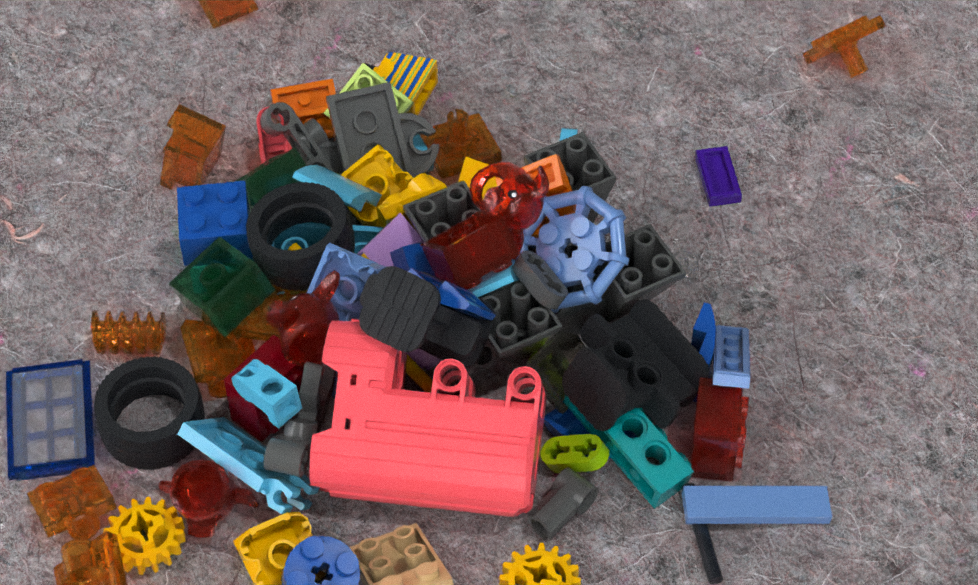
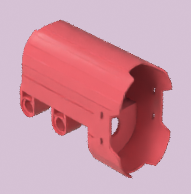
M352 318L351 321L332 320L330 322L323 349L322 362L337 372L338 381L332 427L312 435L309 468L311 486L319 487V490L329 492L330 496L335 498L506 517H517L521 513H528L533 508L546 408V392L537 371L527 366L513 370L507 383L506 401L475 397L476 390L465 366L455 359H445L436 366L431 393L404 390L407 352L394 349L364 333L360 327L359 319ZM450 369H456V370H453V371L447 373V374L444 376V378H443V375L445 374L446 371H448V370H450ZM460 380L457 385L450 387L453 381ZM527 387L535 388L529 394H521L522 390ZM346 419H349L348 429L346 430Z

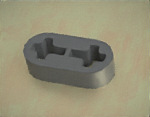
M527 250L522 251L512 266L514 273L541 305L549 309H557L568 295L567 288L539 255Z

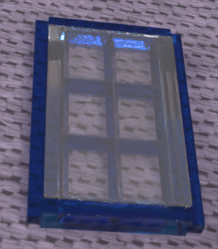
M80 359L12 368L11 371H6L9 480H30L89 472L90 469H96L90 360L82 361Z

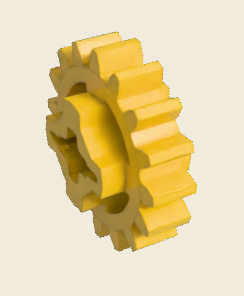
M146 497L144 504L140 505L136 499H131V508L126 509L120 505L118 507L120 516H109L108 518L110 527L104 528L106 538L104 543L107 553L111 554L115 565L122 562L125 572H129L136 566L139 575L144 574L146 567H151L157 573L159 572V563L163 562L170 566L172 564L170 555H181L182 553L180 544L186 542L183 519L178 517L177 509L174 506L167 509L163 499L156 505L152 504L151 497ZM142 530H145L148 541H145Z
M544 543L539 544L537 551H532L529 545H524V554L522 556L513 551L511 553L512 563L504 562L503 574L499 576V585H581L578 565H571V555L568 553L560 557L558 546H554L550 552L545 551Z

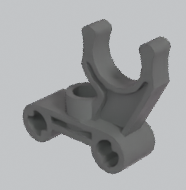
M283 102L272 104L262 113L260 118L262 129L269 135L278 136L283 134L303 163L299 169L308 165H319L337 174L344 172L335 134L334 140L329 141L324 129L314 118L303 124L294 110ZM271 113L275 116L281 114L284 118V125L281 123L274 124L271 120Z
M321 357L318 359L317 364L306 362L304 365L299 391L302 409L298 417H292L285 423L283 433L269 440L264 455L265 470L302 477L307 465H310L312 435L321 432L336 371L324 364Z

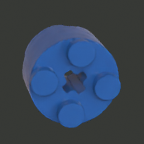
M309 536L296 545L288 555L282 572L281 582L282 585H358L360 580L359 560L345 543L336 538ZM319 571L325 572V578L327 579L321 584L314 582L316 577L314 574H318Z

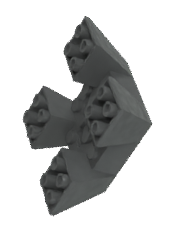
M584 132L524 156L526 166L557 154L561 159L572 191L579 190L581 186H588L592 188L593 193L606 201L616 182V176ZM465 181L403 205L404 212L433 257L454 278L461 277L510 254L515 259L514 241L511 240L512 229L509 218L504 219L503 224L499 222L493 224ZM591 209L587 218L594 223L598 213ZM651 224L625 234L626 257L630 258L628 266H623L602 295V301L597 305L588 303L560 309L557 313H553L551 309L541 305L520 280L478 297L488 302L493 307L496 315L494 326L487 340L499 358L517 363L530 357L538 350H546L580 335V331L587 319L595 314L601 315L607 322H610L630 313L638 301L653 299L686 277V271ZM459 232L461 236L454 239L453 242H463L467 245V252L462 256H456L453 252L456 250L462 252L463 247L450 245L446 240ZM611 241L606 243V252H612ZM569 243L564 253L568 255V258H571L572 252L577 250L578 246ZM528 246L529 251L536 253V248ZM604 262L602 266L598 265L594 270L595 276L592 279L594 282L607 266V262ZM582 284L567 287L568 293L584 290Z

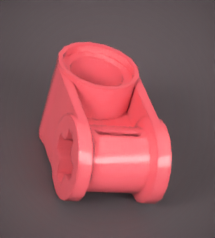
M265 107L257 115V129L260 142L258 146L262 172H267L268 168L288 165L289 168H294L292 146L283 134L278 136L269 135L261 127V115L268 108ZM271 113V118L278 120L284 125V118L281 114L275 116Z

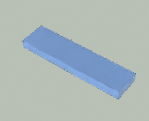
M716 325L713 354V385L749 388V329Z
M683 486L681 492L686 524H830L832 519L827 486Z

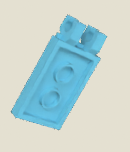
M225 417L183 422L177 434L254 490L266 495L268 507L280 514L291 512L293 506L300 510L310 509L312 502L302 498L300 494L301 488L308 495L317 494L319 491V487L310 485V479L305 474L302 477L265 470L264 455L266 446ZM282 492H284L285 496L287 497L288 504L282 501Z

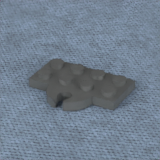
M390 82L326 96L344 171L376 145H381L384 150H387L402 171L408 172L413 178L421 173H426L434 164L439 151V144H432L425 151L418 150L413 145L414 136L418 134L428 137L432 136L436 132L434 127L421 116L413 113H398ZM356 218L357 225H361V222Z

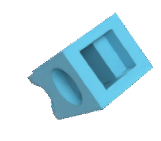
M253 359L231 378L237 392L246 401L252 402L266 413L269 421L278 429L302 409L297 386L269 365H265L257 359Z

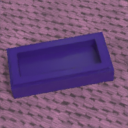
M728 147L696 150L695 160L709 207L741 203L742 193Z

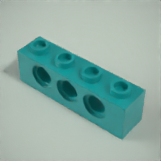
M565 395L563 401L590 434L600 437L607 446L611 459L654 509L678 493L683 485L689 483L694 472L690 461L683 453L677 452L668 442L664 430L657 425L654 426L642 408H634L617 419L612 428L607 431H600L595 429L585 419L586 417L579 412L578 408ZM623 431H632L637 435V438H630ZM646 458H656L661 465H653Z

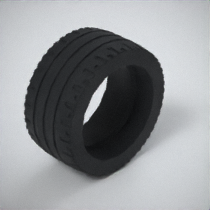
M298 182L273 189V191L268 192V194L258 200V203L251 209L247 219V240L254 262L268 282L282 289L294 291L308 290L328 243L354 253V230L349 212L343 200L335 191L318 183ZM314 222L331 227L330 231L321 241L308 248L290 251L271 246L272 242L282 231L297 224Z
M154 356L140 357L139 359L127 361L119 367L117 366L109 375L105 376L95 395L94 412L100 437L108 452L116 460H119L120 463L137 469H161L180 462L181 459L183 460L195 449L193 445L177 434L183 422L205 419V411L201 392L194 377L179 363L167 358ZM148 395H165L177 399L184 405L177 418L167 426L154 431L136 432L123 428L116 422L124 408L134 400Z

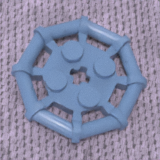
M581 186L579 190L548 197L542 195L538 198L539 203L518 232L512 234L511 240L514 241L515 261L522 251H529L528 246L536 248V254L548 264L566 288L579 284L583 285L584 290L568 293L557 309H551L553 313H557L560 309L588 303L597 305L602 301V295L623 266H628L630 258L626 257L623 223L626 216L622 210L615 209L593 193L592 188L588 186ZM576 205V211L573 214L560 216L556 210ZM591 209L604 217L597 225L587 218ZM545 216H547L550 222L540 228L538 238L533 237L532 234ZM610 233L612 252H606L605 234ZM569 243L578 246L577 250L572 252L571 258H568V255L564 253ZM604 262H607V266L594 282L592 280L595 276L594 270L598 265L602 266Z

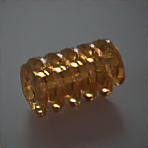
M94 310L91 317V338L96 352L104 354L109 348L112 354H118L121 348H123L125 354L131 355L136 347L140 355H145L150 347L154 355H159L166 338L165 313L162 311L159 321H155L152 311H148L145 321H141L139 312L134 311L131 321H128L125 311H120L118 320H114L111 311L107 310L104 320H100L97 310Z

